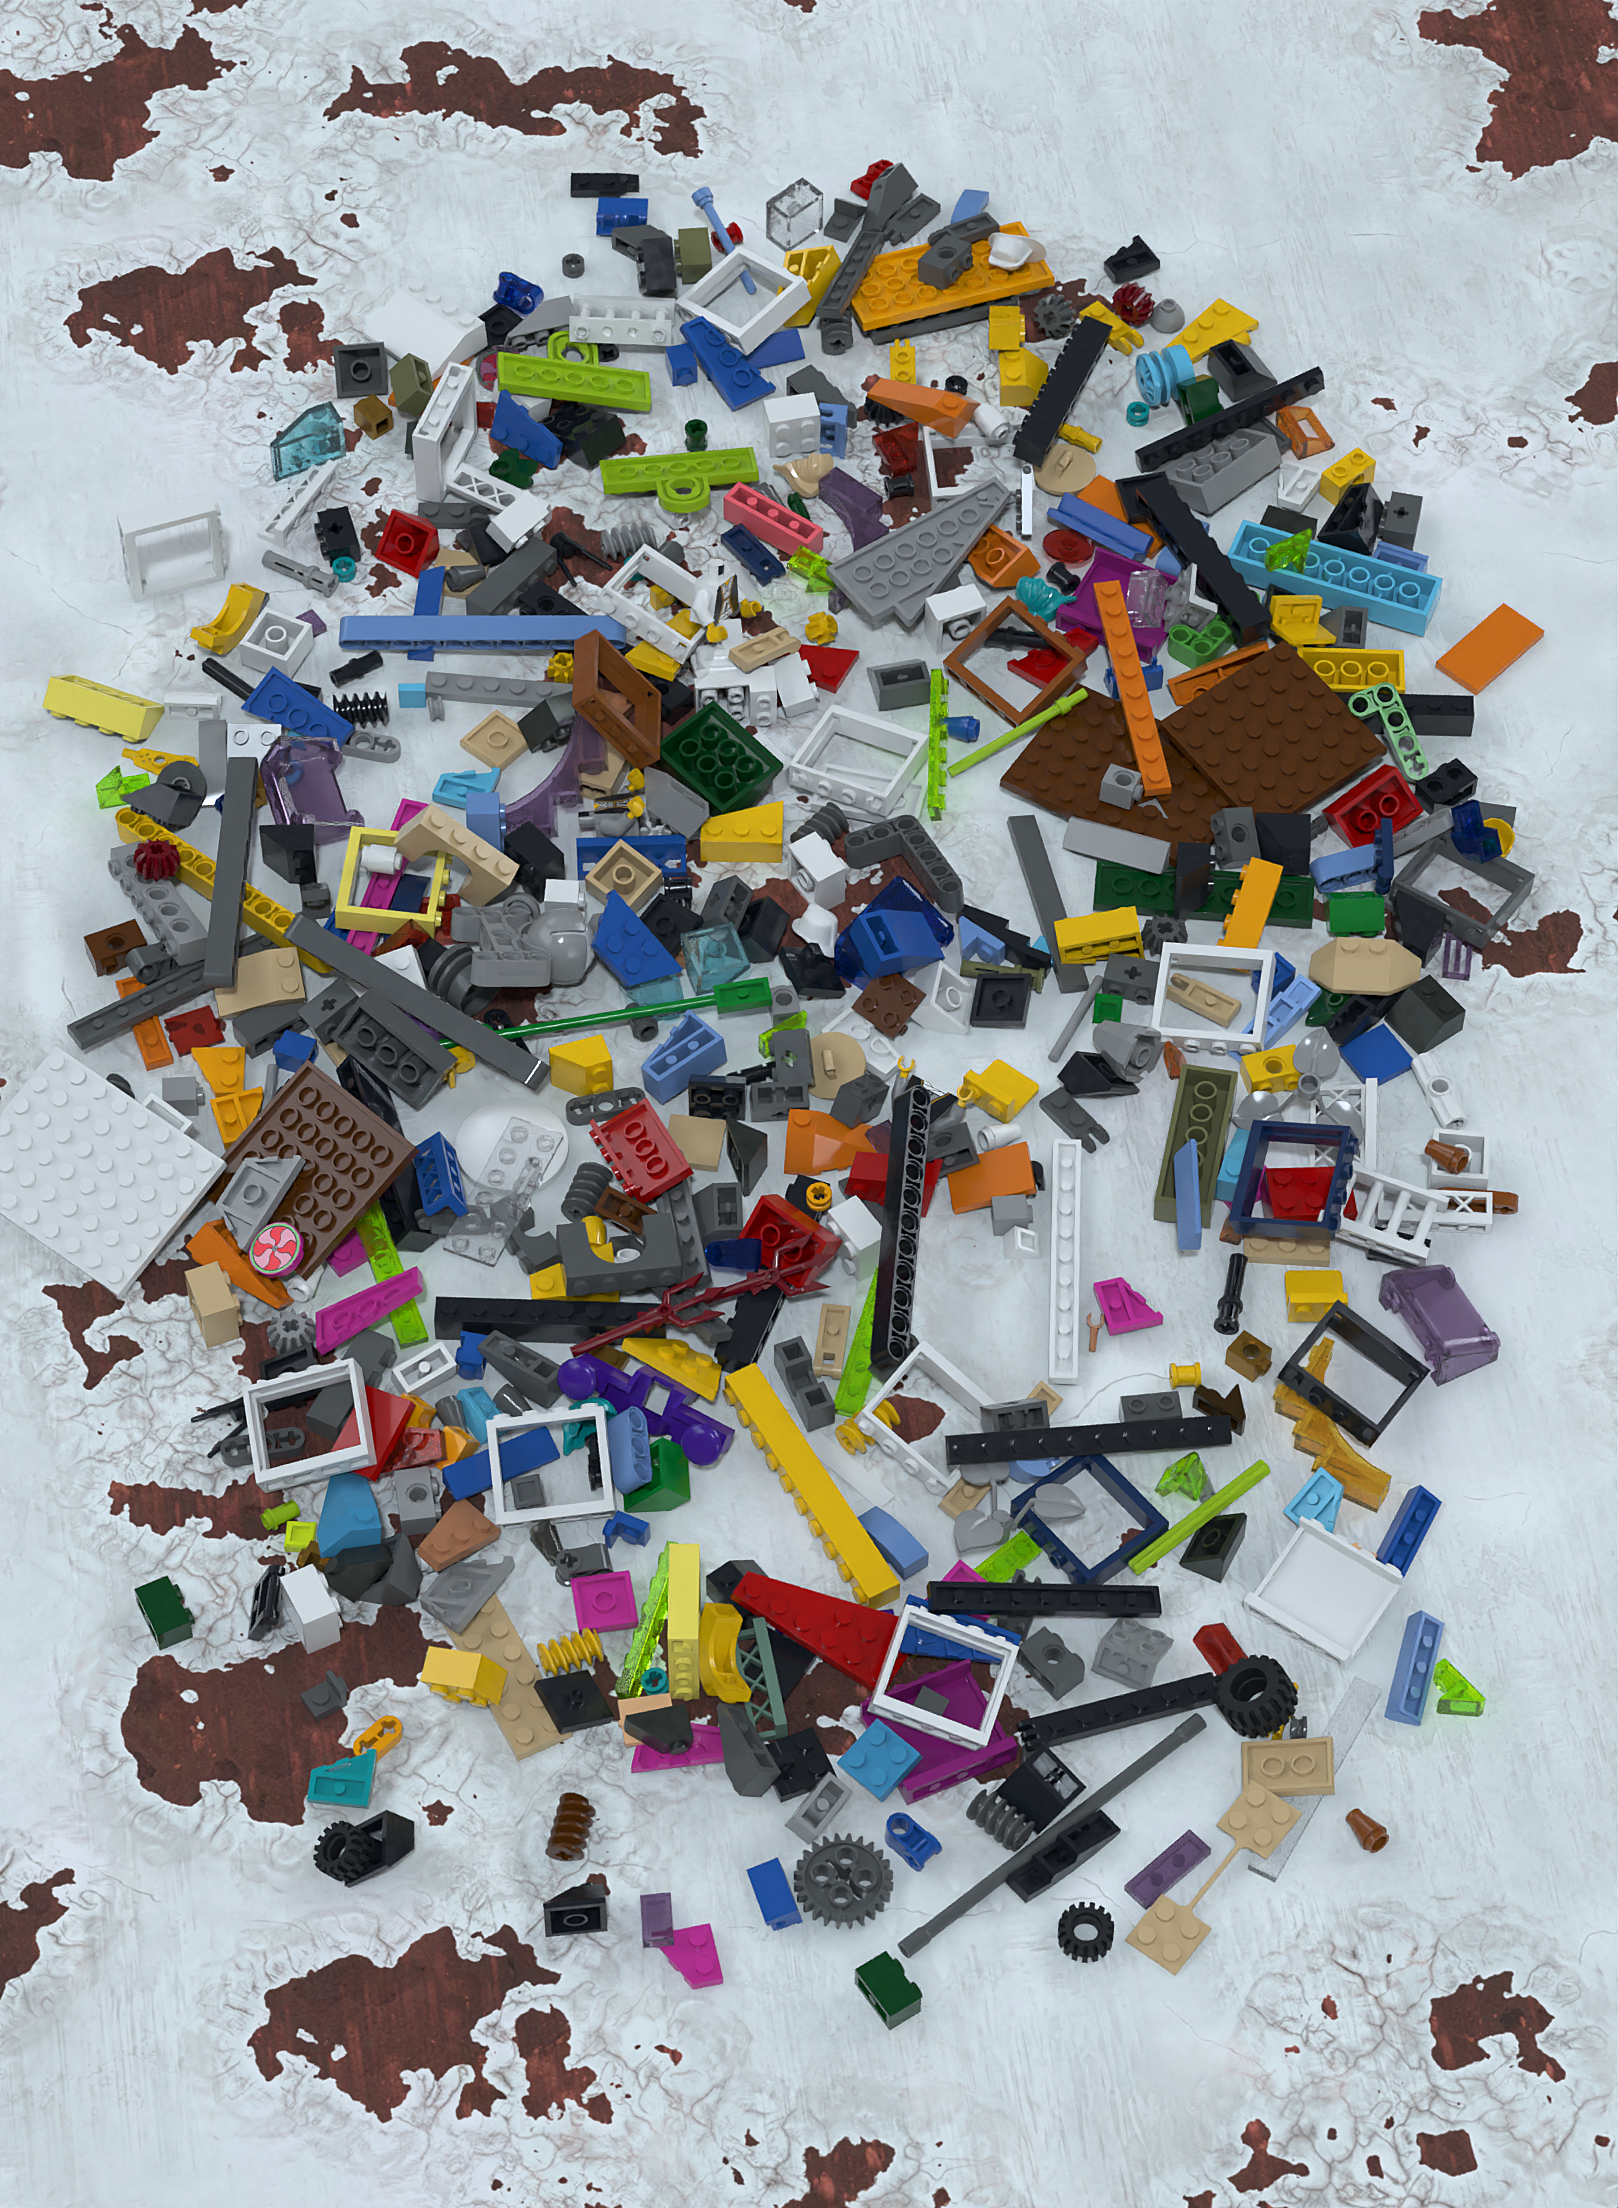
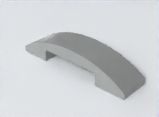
M226 720L199 721V766L206 781V793L202 801V809L223 807L227 776Z

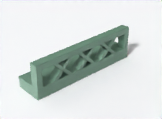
M765 1617L754 1618L753 1629L739 1631L736 1642V1664L743 1680L751 1686V1696L757 1689L768 1697L761 1708L750 1702V1700L749 1702H744L746 1714L755 1729V1725L762 1716L773 1722L774 1730L758 1733L762 1741H769L788 1736V1727ZM755 1638L756 1647L750 1654L739 1648L738 1641ZM750 1663L762 1669V1673L756 1681L744 1674ZM763 1680H764V1683H765V1687H764L763 1685H761V1682H762ZM768 1707H770L771 1714L766 1711ZM752 1710L755 1711V1712H757V1714L755 1715V1717H753V1712H752Z

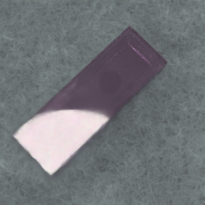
M1189 1829L1125 1884L1124 1891L1147 1910L1161 1894L1167 1893L1211 1854V1848Z

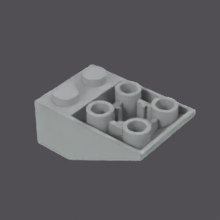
M647 766L644 768L646 809L653 818L666 822L673 832L681 833L689 839L708 819V802L667 773Z

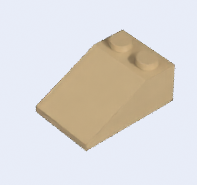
M297 947L269 949L238 958L234 988H214L219 1019L238 1017L255 1008L304 1003L305 993Z

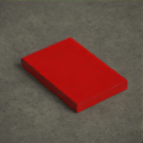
M366 1385L365 1391L377 1464L352 1470L348 1473L376 1482L416 1405L410 1400ZM355 1406L331 1452L361 1445Z

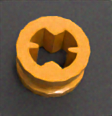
M821 1182L811 1184L806 1192L808 1207L814 1211L827 1210L832 1203L831 1188ZM818 1194H822L824 1199L820 1197V1200L814 1199V1195L818 1197Z

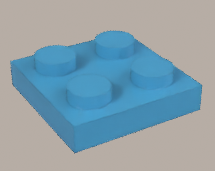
M877 1718L837 1761V1764L844 1772L883 1803L923 1757Z

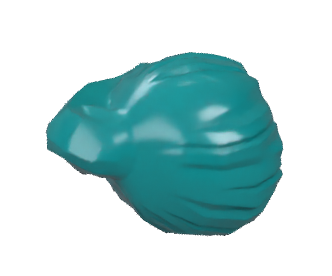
M1024 576L1018 580L1016 585V598L1028 607V612L1033 616H1041L1046 623L1056 616V611L1061 604L1066 605L1077 600L1076 596L1061 595L1056 588L1046 585L1042 578Z
M599 1397L579 1400L569 1406V1410L581 1409L580 1406L587 1403H597L598 1407L603 1406L606 1411L607 1429L608 1421L617 1415V1411L612 1403ZM596 1419L562 1423L564 1436L563 1454L565 1456H569L575 1449H582L585 1446V1437L590 1433L597 1432Z

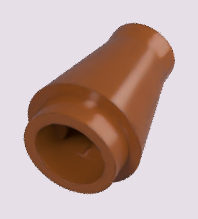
M1431 1139L1425 1147V1154L1430 1156L1450 1174H1460L1468 1163L1469 1155L1465 1153L1463 1148L1438 1142L1434 1139Z
M1359 1808L1352 1810L1347 1815L1346 1822L1351 1826L1364 1850L1375 1853L1387 1844L1389 1836L1384 1826L1364 1814Z

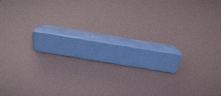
M1190 1139L1174 1155L1178 1248L1180 1250H1200L1202 1239L1197 1141Z
M1422 1610L1410 1615L1407 1619L1384 1715L1389 1720L1414 1726L1421 1725L1445 1624Z

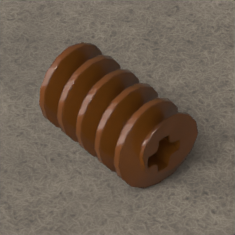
M567 1792L559 1798L560 1804L556 1809L557 1815L553 1820L554 1825L551 1828V1836L548 1839V1847L545 1850V1854L558 1861H578L584 1858L582 1849L587 1847L585 1839L590 1836V1831L587 1828L593 1825V1820L590 1817L595 1816L596 1809L589 1805L586 1797L574 1792Z

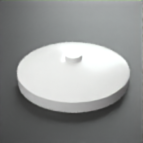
M523 1099L498 1100L474 1111L460 1127L455 1145L459 1169L466 1180L482 1192L507 1198L518 1191L525 1197L544 1190L561 1175L569 1155L568 1136L561 1120L543 1105Z

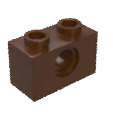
M136 919L84 936L86 954L97 977L112 974L117 970L128 967L125 962L127 954L134 948L147 946V942Z
M608 1185L594 1208L597 1217L641 1241L642 1216L658 1214L656 1210Z

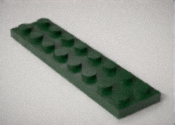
M1097 861L1093 910L1110 911L1120 907L1135 906L1137 914L1164 916L1167 913L1169 917H1174L1176 868L1169 866L1162 874H1156L1115 862ZM1210 871L1209 876H1214L1213 893L1208 892L1207 904L1183 918L1225 921L1227 913L1232 915L1235 908L1234 905H1231L1235 889L1241 890L1243 881L1239 880L1241 872ZM1282 875L1266 924L1312 928L1315 878Z

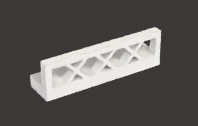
M328 460L322 468L312 464L257 532L258 538L285 549L338 483V463ZM271 528H274V535L269 533Z
M463 462L446 483V489L498 513L504 511L526 492ZM534 496L549 512L544 520L547 526L552 519L550 502Z
M1438 1190L1445 1197L1453 1199L1459 1207L1453 1212L1446 1213L1437 1210L1428 1232L1490 1234L1492 1227V1192ZM1382 1191L1377 1203L1375 1226L1387 1228L1394 1209H1384V1196H1395L1397 1199L1399 1196ZM1410 1200L1407 1205L1408 1210L1405 1211L1399 1226V1231H1416L1424 1211L1417 1210L1410 1204L1412 1202ZM1473 1200H1486V1213H1474L1467 1205Z

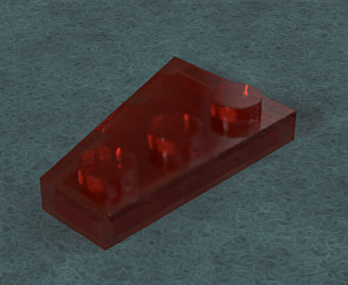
M404 1428L377 1479L394 1475L396 1470L419 1468L447 1460L445 1432L432 1428Z

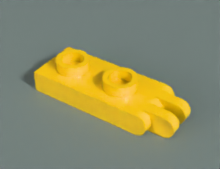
M894 339V346H890L889 349L890 380L916 384L915 346H910V339H905V346H900V339Z

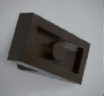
M1200 1384L1194 1391L1192 1408L1206 1416L1230 1415L1231 1431L1242 1436L1245 1429L1246 1414L1239 1384L1234 1386L1226 1398H1223L1216 1390L1208 1389Z

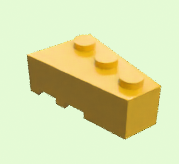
M833 245L786 252L783 267L790 273L801 276L808 283L806 286L811 299L783 323L784 327L807 325L815 314L818 304L842 264ZM781 286L778 287L777 296L785 290Z
M784 800L708 818L701 825V861L782 863Z
M1135 906L1120 907L1116 910L1100 913L1094 912L1085 916L1054 921L1062 964H1096V960H1108L1110 953L1145 959Z
M612 1242L592 1249L593 1253L599 1258L614 1263ZM560 1263L529 1275L531 1299L619 1302V1291L582 1296H566Z

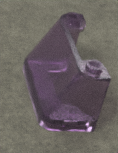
M278 736L260 764V774L275 825L314 824L316 846L348 839L351 826L365 827L364 817L357 809L347 811L334 773L341 763L343 756L336 737Z
M1436 1264L1392 1270L1383 1274L1378 1301L1385 1311L1391 1309L1394 1314L1400 1312L1425 1348V1360L1427 1362L1431 1360L1434 1365L1435 1371L1430 1374V1377L1437 1387L1497 1360L1499 1347L1501 1346L1498 1335L1494 1331L1491 1332L1456 1282L1455 1275L1450 1267Z

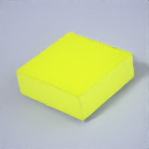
M287 1521L284 1551L300 1552L302 1549L306 1550L311 1540L316 1542L317 1522Z

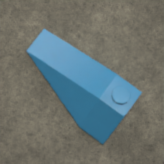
M348 1472L330 1476L316 1533L321 1558L335 1557L342 1549L381 1543V1523L367 1479Z

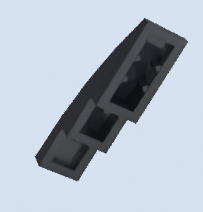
M964 904V908L956 913V923L958 925L959 918L964 916L1005 943V960L1014 965L1021 964L1023 968L1034 970L1045 968V979L1047 978L1051 970L1052 954L1030 947V937L1009 930L1008 919Z
M1408 987L1389 996L1366 994L1358 996L1354 993L1323 1027L1327 1029L1334 1042L1344 1046L1388 1014Z
M1100 1809L1059 1833L1055 1842L1033 1854L1029 1863L1010 1873L1006 1879V1884L1027 1903L1089 1860L1119 1835L1121 1829Z

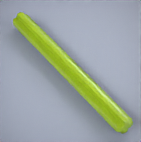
M1258 1460L1131 1558L1127 1563L1130 1570L1135 1575L1143 1573L1268 1476L1271 1471L1267 1463L1263 1460Z

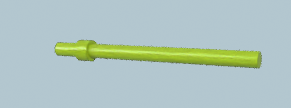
M1082 688L1067 698L1061 697L1054 701V705L948 767L947 772L951 777H954L1055 716L1066 714L1072 710V706L1088 698L1087 692Z

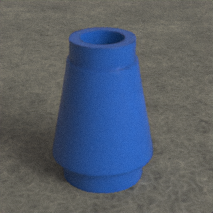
M973 716L942 717L939 722V732L966 742L977 740L980 733V720L974 719Z

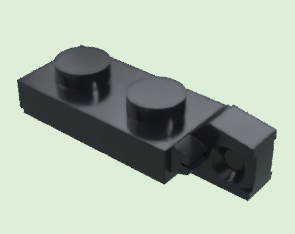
M571 173V197L620 198V195L626 194V192H639V175L625 173Z

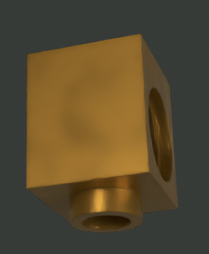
M1243 1330L1227 1348L1225 1365L1253 1383L1259 1375L1264 1376L1271 1368L1272 1348Z

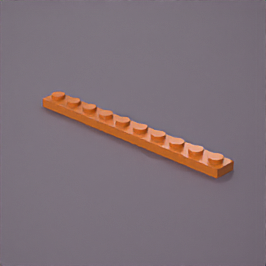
M1120 581L1093 583V593L1139 773H1142L1140 781L1141 785H1143L1144 797L1170 794L1172 786Z

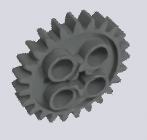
M835 1833L834 1841L832 1842L826 1836H823L822 1846L812 1842V1852L804 1850V1860H797L798 1870L794 1871V1880L796 1881L794 1882V1892H799L797 1894V1902H805L803 1904V1911L805 1913L813 1910L812 1920L815 1921L821 1916L824 1917V1926H827L831 1920L835 1921L836 1929L840 1928L842 1922H846L848 1928L852 1929L853 1921L855 1920L861 1926H864L865 1916L875 1920V1910L883 1912L884 1902H890L891 1893L889 1892L893 1891V1882L890 1881L893 1879V1870H889L890 1860L883 1859L882 1849L873 1852V1841L866 1846L863 1845V1836H860L856 1842L852 1841L851 1833L847 1834L845 1840H841L839 1834ZM849 1859L853 1862L850 1864H843L840 1862V1860ZM818 1876H825L828 1878V1880L819 1881L815 1878ZM869 1881L872 1884L869 1886H862L859 1884V1882ZM837 1898H845L848 1901L845 1903H838L834 1900Z

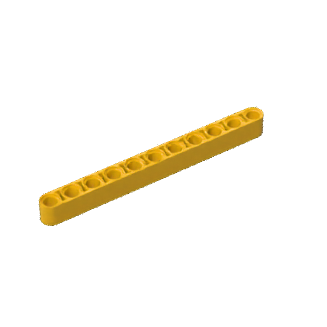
M124 807L117 811L115 815L119 838L124 843L130 844L138 841L145 843L146 839L156 841L157 838L159 841L169 840L170 844L177 846L180 856L179 870L176 871L175 877L212 901L216 862L158 823L152 821L146 815L138 814L130 810V807ZM246 882L242 922L260 932L281 948L297 947L298 959L320 973L333 971L334 968L283 937L295 914Z

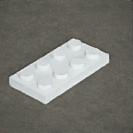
M823 763L821 769L824 773L881 792L886 790L895 777L830 763ZM911 780L887 817L817 793L813 795L811 810L819 812L828 802H832L848 818L880 823L900 815H912L919 821L928 792V783Z

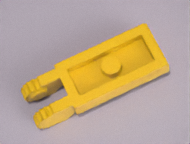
M1099 301L1079 312L1081 322L1086 315L1113 326L1108 344L1123 354L1129 355L1132 353V345L1136 346V348L1144 345L1143 337L1138 331L1129 327Z

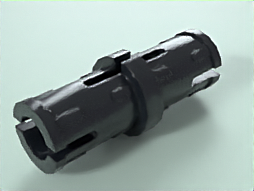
M373 650L358 659L352 658L344 666L330 671L329 677L333 685L335 684V687H339L355 678L360 679L368 671L382 666L383 659L377 650Z

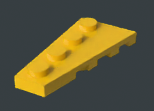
M1218 298L1165 348L1181 344L1188 352L1193 365L1202 360L1203 355L1209 353L1210 347L1220 344L1223 339H1230L1241 331L1253 332L1257 330L1259 321Z
M683 609L665 623L688 640H691L703 627L702 624L690 621L691 611ZM646 640L642 641L625 655V658L635 668L672 682L683 664H680Z

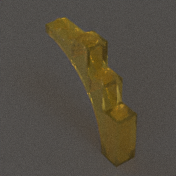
M1325 1336L1319 1346H1313L1308 1357L1310 1362L1307 1368L1302 1366L1303 1369L1323 1384L1325 1373L1333 1357L1335 1344L1334 1340ZM1279 1383L1273 1395V1399L1276 1400L1274 1412L1296 1422L1292 1431V1435L1295 1436L1294 1449L1316 1458L1311 1472L1316 1473L1320 1467H1323L1345 1486L1342 1498L1377 1513L1390 1490L1392 1476L1373 1466L1359 1455L1344 1439L1335 1423L1315 1406H1312L1293 1389L1287 1387L1285 1383L1284 1385Z

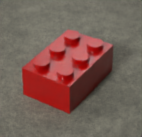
M1335 1166L1265 1168L1259 1187L1265 1218L1317 1222L1321 1209L1325 1210ZM1352 1188L1343 1215L1344 1218L1355 1221L1358 1212Z

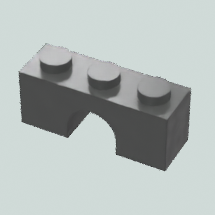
M519 1191L490 1206V1219L488 1222L492 1231L496 1235H501L507 1251L511 1255H516L519 1259V1265L526 1275L534 1274L560 1263L556 1239L550 1231L535 1237L524 1234L535 1227L534 1210Z
M798 1336L775 1344L774 1365L807 1432L835 1423V1403L824 1381L817 1382L812 1367V1357L802 1337Z

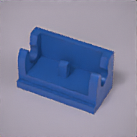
M1157 656L1150 659V665L1141 667L1148 692L1162 689L1164 669L1162 665H1157ZM1112 667L1106 668L1103 681L1112 699H1120L1115 677L1112 674Z
M778 1857L746 1870L767 1926L771 1925L773 1931H777L803 1922Z

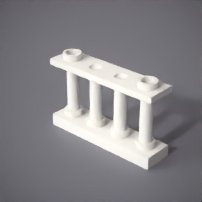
M574 294L573 306L577 316H570L569 342L671 346L672 326L675 324V298Z
M1353 1161V1176L1351 1180H1348L1346 1187L1347 1201L1355 1181L1371 1186V1190L1359 1220L1352 1221L1344 1218L1343 1211L1346 1204L1342 1205L1340 1213L1341 1227L1336 1231L1335 1236L1425 1268L1430 1248L1424 1244L1436 1210L1446 1213L1449 1198L1445 1197L1438 1190H1425L1364 1168L1361 1163ZM1385 1191L1399 1197L1386 1230L1380 1231L1372 1228L1370 1221L1381 1193ZM1410 1200L1426 1207L1414 1238L1408 1241L1400 1238L1397 1231ZM1321 1209L1317 1222H1322L1325 1210Z

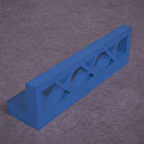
M1068 492L1064 493L1058 508L1049 507L1046 515L1131 560L1144 561L1155 537Z
M683 834L576 838L578 881L585 880L586 875L590 872L583 871V863L597 864L620 839L662 870L663 878L687 877L686 840ZM669 860H681V868H669L665 863Z
M439 1131L415 1146L420 1151L414 1158V1164L424 1212L431 1216L448 1205L460 1218L469 1211L456 1151ZM429 1150L426 1156H422L423 1153ZM431 1164H434V1165L432 1166V1168L430 1169V1171H427V1169L429 1168V1166H430ZM434 1179H437L433 1187H430ZM437 1195H442L440 1198L435 1200Z

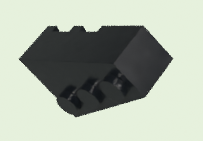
M1371 483L1349 485L1316 536L1319 542L1365 556L1373 554L1384 505Z

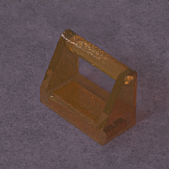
M1287 406L1276 411L1275 426L1292 440L1291 451L1298 461L1334 448V441L1310 407ZM1306 419L1318 438L1307 437L1297 422Z

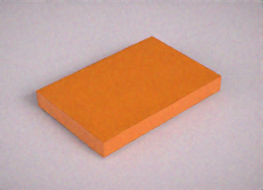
M1027 1141L978 1154L980 1163L947 1174L952 1208L955 1215L990 1206L991 1197L1021 1194H1026L1027 1196L1037 1193Z

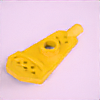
M125 747L122 751V757L133 760L135 766L157 776L164 767L175 761L191 762L199 768V764L193 756H180L146 748L135 751ZM158 759H164V760H165L163 763H156V762H155V761L158 760Z

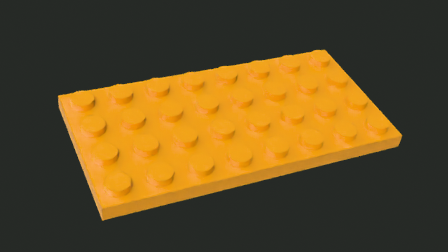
M1021 221L1000 226L999 233L1030 237ZM989 237L971 242L972 265L947 288L942 290L918 279V259L932 248L926 243L876 255L849 305L863 331L875 330L879 327L899 324L916 318H924L925 316L969 307L986 301H994L1027 291L1043 289L1055 285V277L1044 259L1038 262H1024L1018 269L1013 271L991 265L989 263V256L992 248L988 243Z

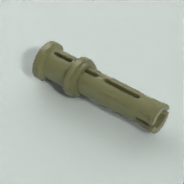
M963 959L960 968V976L977 978L978 973H989L977 970L997 973H1031L1034 978L1032 989H1036V992L1039 993L1042 992L1045 980V968L1034 970L1023 968L1021 964L1007 967Z

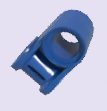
M894 1813L887 1819L885 1842L912 1869L920 1872L928 1859L942 1851L939 1841L906 1813ZM899 1828L906 1833L896 1834L892 1830Z

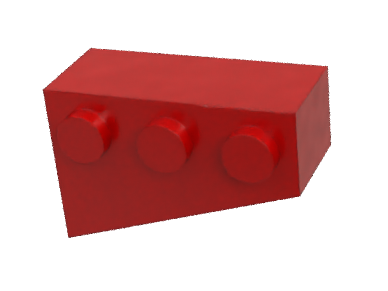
M856 1151L844 1194L852 1197L856 1195L859 1199L876 1202L884 1207L889 1154ZM934 1159L933 1163L926 1162L921 1217L926 1218L943 1159Z

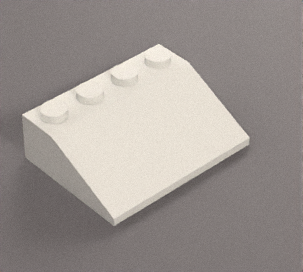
M416 277L400 287L363 332L364 336L372 342L384 341L385 351L399 361L408 353H411L428 362L432 381L443 375L449 362L460 364L487 346L485 322L420 277Z

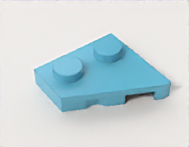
M495 767L489 773L476 774L475 770H470L462 773L441 774L432 793V800L466 809V793L493 792L501 776V770Z
M1320 1467L1283 1512L1298 1526H1300L1299 1519L1301 1516L1308 1520L1312 1518L1322 1523L1325 1530L1333 1534L1345 1486L1327 1470Z

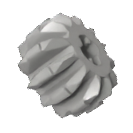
M294 1308L290 1314H286L281 1310L280 1318L272 1317L271 1325L267 1329L269 1345L271 1349H276L278 1355L310 1342L313 1344V1341H316L314 1321L312 1318H307L305 1311L297 1315Z

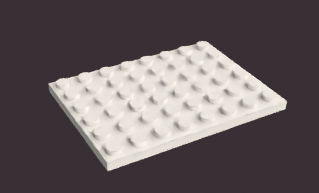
M55 1046L0 1114V1215L120 1299L228 1166L221 1158L57 1046Z

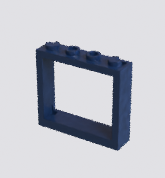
M1253 1120L1228 1219L1235 1233L1334 1241L1336 1231L1341 1227V1208L1347 1202V1183L1353 1176V1157L1359 1150V1139L1356 1138L1352 1128L1342 1125ZM1269 1142L1340 1146L1322 1222L1251 1217Z
M1103 1454L1073 1456L1011 1500L1010 1516L1014 1520L1031 1498H1036L1035 1493L1038 1487L1051 1483L1064 1485L1086 1469L1145 1529L1089 1570L1031 1509L1020 1520L1017 1528H1022L1029 1535L1031 1542L1036 1548H1042L1054 1567L1057 1569L1061 1568L1068 1575L1071 1584L1103 1585L1125 1569L1131 1558L1168 1531L1169 1521Z

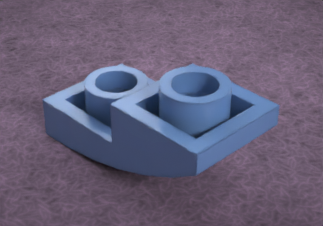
M965 189L955 206L950 224L981 214L982 209L989 202V192Z

